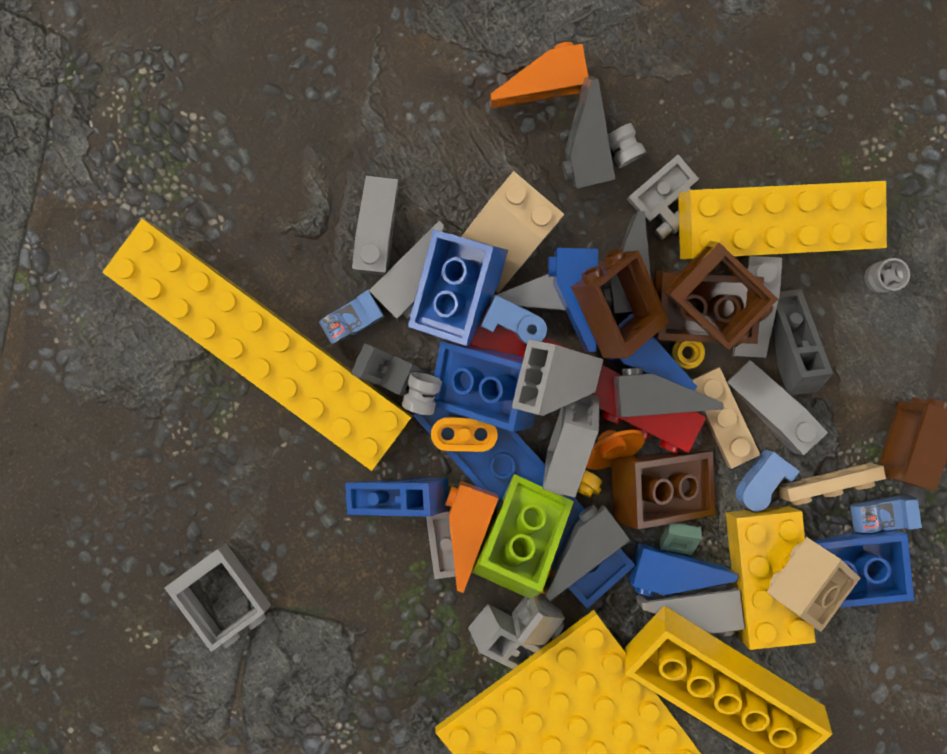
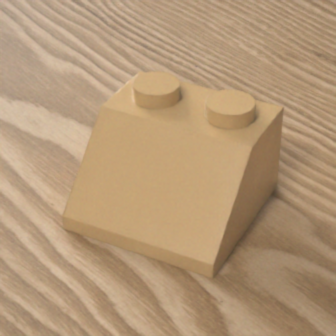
M806 537L802 543L797 544L793 548L790 560L784 569L778 571L772 577L767 593L822 632L860 580V577L840 558Z

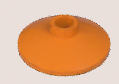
M608 430L602 433L593 446L586 467L593 470L611 467L612 458L633 456L645 443L643 433L638 430L619 432Z

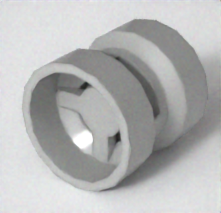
M632 123L621 126L608 134L610 149L615 154L613 161L618 169L634 162L647 153L643 144L636 141V131Z
M891 258L878 261L869 265L864 275L865 284L875 293L897 291L904 288L909 282L910 269L901 259Z
M411 372L408 379L409 392L404 395L402 407L417 414H434L436 407L434 398L440 392L442 381L429 374Z

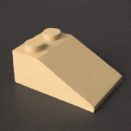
M513 171L461 237L508 250L500 282L496 288V292L499 294L560 222L564 213Z

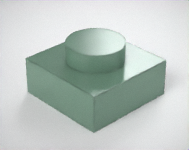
M681 522L668 524L660 538V549L692 555L702 540L701 528L689 526Z

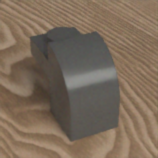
M364 343L351 374L404 396L409 392L408 379L411 372L430 374V371Z

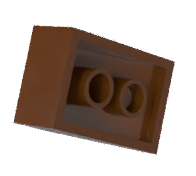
M655 270L654 287L669 319V323L653 337L657 340L716 342L663 292L681 271ZM709 273L685 299L721 332L755 295L733 274ZM755 276L762 284L764 283V277ZM756 322L748 330L749 335L743 343L758 344L760 322Z
M713 451L644 454L611 459L614 519L618 524L634 529H643L716 515Z

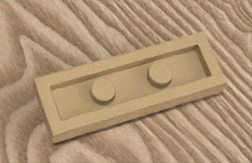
M716 367L691 379L698 386L694 391L723 402V410L702 411V413L706 417V422L727 467L732 469L760 456L720 367Z
M867 463L780 484L777 488L780 498L792 502L793 505H801L811 502L813 496L821 494L824 497L844 494L843 489L855 487L856 490L872 488L875 486V481L884 480L886 476L883 466Z

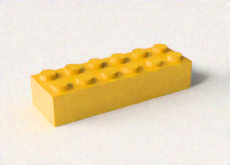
M886 181L689 190L678 194L680 259H693L710 241L720 242L734 257L887 248Z
M665 605L625 647L627 654L625 658V674L754 754H811L832 735L827 712L823 704Z

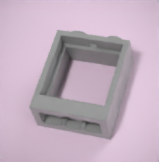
M590 394L560 409L546 452L543 480L544 490L551 491L557 495L576 497L599 432V396Z
M227 543L165 587V590L211 652L220 645L224 649L232 645L241 637L238 632L246 626L252 630L267 618L264 613L271 606ZM220 563L225 566L254 606L253 609L222 631L188 587Z

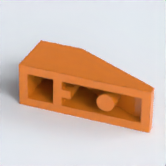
M563 42L555 45L554 49L544 53L490 94V108L494 109L581 93L584 79L588 77L583 44L573 45L572 42Z
M460 481L458 488L451 487L445 504L451 507L449 522L457 591L464 593L498 501V494L464 481Z

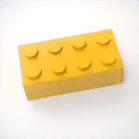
M791 506L765 508L761 511L743 510L726 512L731 570L738 574V579L736 582H733V585L740 590L745 627L744 630H738L739 640L749 650L816 643L814 627L767 593L772 577L778 571L784 569L790 560L793 548L805 540L802 511Z

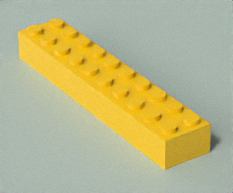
M141 219L102 272L371 471L413 417L411 413L369 382L352 375L350 368L153 223Z

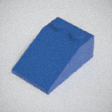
M433 229L408 327L469 346L500 282L508 250Z
M440 341L434 377L439 378L442 381L440 392L434 398L436 407L512 432L532 428L535 414L512 408L524 357L474 346H464L449 341Z
M896 529L872 533L851 532L814 541L840 558L860 577V580L839 608L914 601L908 534Z

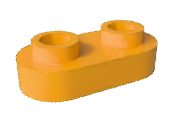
M467 417L441 418L434 424L431 430V439L434 445L443 451L484 452L495 445L498 436L495 426ZM449 427L453 429L454 436L452 439L447 440L442 437L441 432L444 428ZM478 428H483L487 431V436L484 440H477L474 433Z

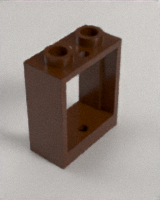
M710 241L663 290L669 298L719 345L728 350L742 344L749 335L748 330L756 322L765 320L773 311L772 305L778 300L720 242ZM719 262L755 295L721 332L685 299Z
M617 249L606 254L603 257L604 262L600 265L584 271L581 274L582 279L571 286L603 358H629L669 323V319L639 250L623 252L622 249ZM616 274L635 315L620 329L600 289V286Z
M914 397L912 402L898 401L878 465L884 467L886 478L937 491L947 460V403L930 398L927 401Z

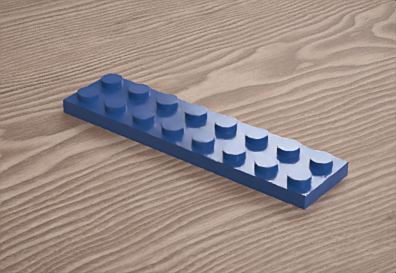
M435 407L434 414L432 415L417 413L413 415L430 435L432 427L439 419L444 417H465ZM449 427L444 428L441 432L442 437L447 440L452 439L454 436L453 429ZM496 427L497 441L487 451L445 452L477 487L498 494V501L495 506L498 509L514 474L543 487L545 464L516 432ZM478 428L474 436L477 440H484L487 436V431L483 428ZM561 495L574 501L551 569H553L575 523L580 520L579 514L584 510L575 497ZM618 549L568 588L588 609L628 573L635 564L621 549Z

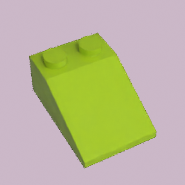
M514 474L486 532L471 573L529 599L542 593L574 501L544 490L542 486Z

